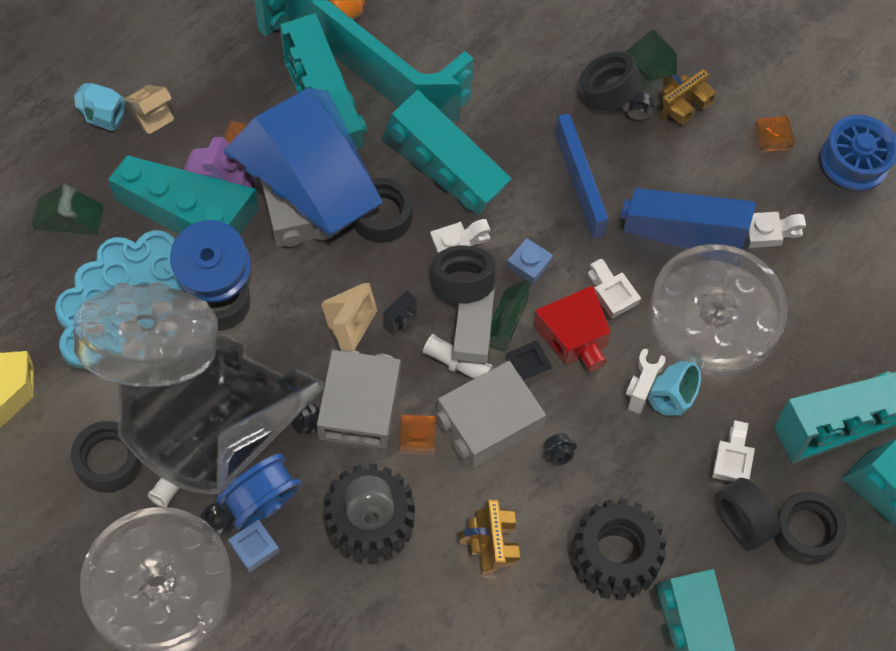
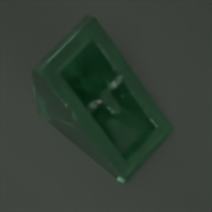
M63 184L38 198L31 227L33 230L98 235L104 206L100 202Z

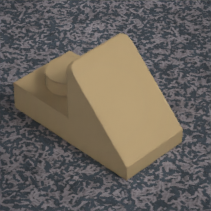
M146 85L124 98L126 109L148 134L153 133L174 119L166 104L167 101L172 99L166 87Z
M370 283L360 284L325 300L321 305L328 327L333 330L334 336L337 337L341 351L350 350L354 352L378 311Z

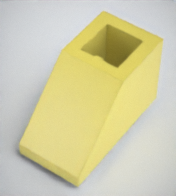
M27 351L0 353L1 428L33 398L34 364Z

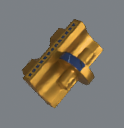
M702 69L689 79L685 74L680 77L672 72L665 75L663 78L664 88L660 90V94L663 97V109L659 112L658 116L663 121L672 117L678 123L684 125L695 113V108L690 104L691 102L695 101L702 109L712 105L717 93L708 84L710 74L705 69Z
M488 500L486 507L475 512V518L468 519L469 529L459 533V542L464 545H470L471 554L480 556L481 574H493L498 568L513 566L520 560L519 545L517 543L503 542L502 533H511L515 529V511L499 508L498 500Z

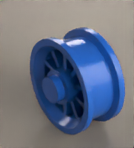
M867 115L844 117L834 125L829 137L822 146L820 152L821 165L828 177L841 187L854 191L873 189L884 181L889 170L896 162V136L886 124L874 117Z
M215 220L196 222L185 228L177 236L171 248L170 264L174 275L182 288L191 297L199 301L209 303L225 301L240 292L249 279L251 259L239 233L226 223Z
M283 454L273 455L251 467L232 481L217 496V503L220 506L226 505L235 517L234 527L237 531L245 529L257 520L261 521L264 518L272 517L283 508V504L302 488V481L299 478L293 479L283 464L286 458Z

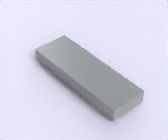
M494 290L487 297L479 301L459 303L453 360L487 363Z

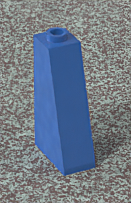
M635 188L632 200L625 199L620 218L626 219L623 232L737 263L750 230L756 202Z

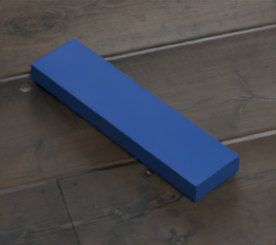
M559 115L555 135L593 239L604 237L609 220L571 115Z

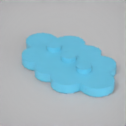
M153 230L143 234L136 243L121 237L108 239L100 245L97 251V261L83 264L78 268L75 274V287L65 290L59 295L55 306L58 322L65 328L60 338L59 349L63 360L68 365L86 369L95 366L104 355L115 360L126 361L134 358L140 353L144 345V335L156 333L163 327L165 323V309L175 306L183 296V288L174 275L170 264V252L175 241L172 235L164 231Z

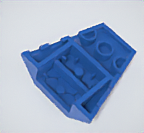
M306 88L256 116L223 152L230 159L233 160L235 158L246 167L245 170L254 178L260 177L270 185L272 192L281 199H288L296 206V211L330 237L380 207L383 203L329 91Z

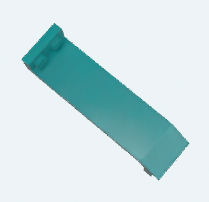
M254 0L258 30L266 37L274 30L280 29V24L285 23L288 19L292 21L316 13L333 56L397 108L419 90L448 119L459 121L460 107L465 106L472 97L474 58L465 51L440 72L423 74L416 71L328 0Z

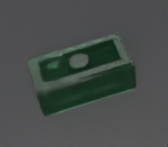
M655 30L647 33L626 51L627 54L633 57L639 71L649 81L677 74V54Z
M524 280L508 287L504 291L491 321L489 347L502 352L508 350L529 300L530 281Z

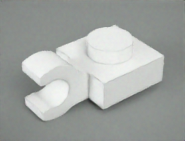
M779 212L754 213L747 235L749 248L782 246L783 237H802V228L806 227L804 215L794 214L780 220Z
M486 219L472 223L465 230L462 223L458 222L431 231L430 238L438 254L448 247L458 245L473 246L485 243L490 240L488 232L491 229Z
M603 259L590 264L592 270L587 274L591 281L597 285L595 291L599 302L611 319L640 303L641 297L623 272L614 277Z
M643 349L638 359V368L641 371L640 378L633 376L626 395L631 397L628 410L641 414L654 381L665 364V356L663 355L660 356L658 363H648L646 361L648 349Z
M734 420L728 442H719L712 478L733 482L739 477L750 480L755 448L744 446L748 423Z

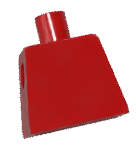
M593 286L535 310L533 322L535 330L564 364H571L582 359L588 370L593 372L602 368L607 363L601 350L608 346L611 333Z

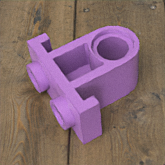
M213 137L208 148L193 149L183 169L251 188L255 180L245 170L246 167L235 158L233 160L223 153L224 149L229 145L224 137Z

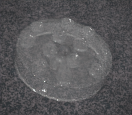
M719 244L692 247L670 259L662 268L655 281L649 302L650 325L655 338L664 351L677 362H695L701 373L715 376L743 373L766 360L775 349L781 337L788 315V304L784 288L771 268L747 251ZM714 307H719L722 310H718L716 318H713L716 311Z
M155 282L150 285L119 283L113 289L90 297L77 309L74 316L73 349L77 359L86 369L106 380L133 386L169 385L198 375L212 363L217 350L218 320L206 301L200 300L184 291L169 288L165 283Z
M152 507L134 511L119 518L96 538L82 566L80 592L85 611L95 629L114 648L120 651H189L204 642L224 619L233 593V573L226 548L219 535L210 525L201 518L184 510L169 507ZM155 577H166L163 582L166 590L162 585L151 587L149 583Z

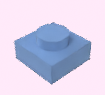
M526 238L508 259L507 268L534 285L552 263L553 255Z
M259 520L228 539L229 545L249 573L280 553L279 547Z

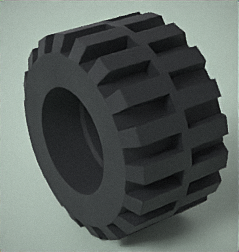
M369 464V469L362 470L361 465L353 466L354 472L349 474L345 470L340 473V482L334 479L330 484V493L326 492L323 512L327 537L330 536L331 544L335 549L340 548L342 556L348 559L351 554L354 555V562L362 564L363 558L370 559V564H378V557L382 556L386 562L393 558L392 552L394 550L400 553L404 549L405 541L409 542L412 537V528H414L415 502L414 498H412V490L409 484L404 486V478L399 473L394 477L392 476L391 468L384 466L383 470L380 471L377 470V464ZM367 475L377 476L386 481L391 489L394 504V513L391 520L385 526L370 531L358 529L350 523L347 518L344 493L347 486L353 480Z
M611 499L604 501L602 508L598 504L590 509L589 515L585 513L581 518L571 547L573 570H579L577 578L581 583L588 581V590L592 593H595L597 589L603 591L602 598L609 599L611 594H616L617 600H625L628 593H630L632 598L640 595L642 589L647 590L652 585L666 557L667 551L664 549L667 545L666 536H661L664 529L661 522L654 523L655 515L650 510L646 513L642 512L641 508L643 505L635 502L634 507L628 506V500L619 499L618 505H614ZM608 536L623 537L634 545L638 553V559L628 564L614 563L602 554L598 542Z

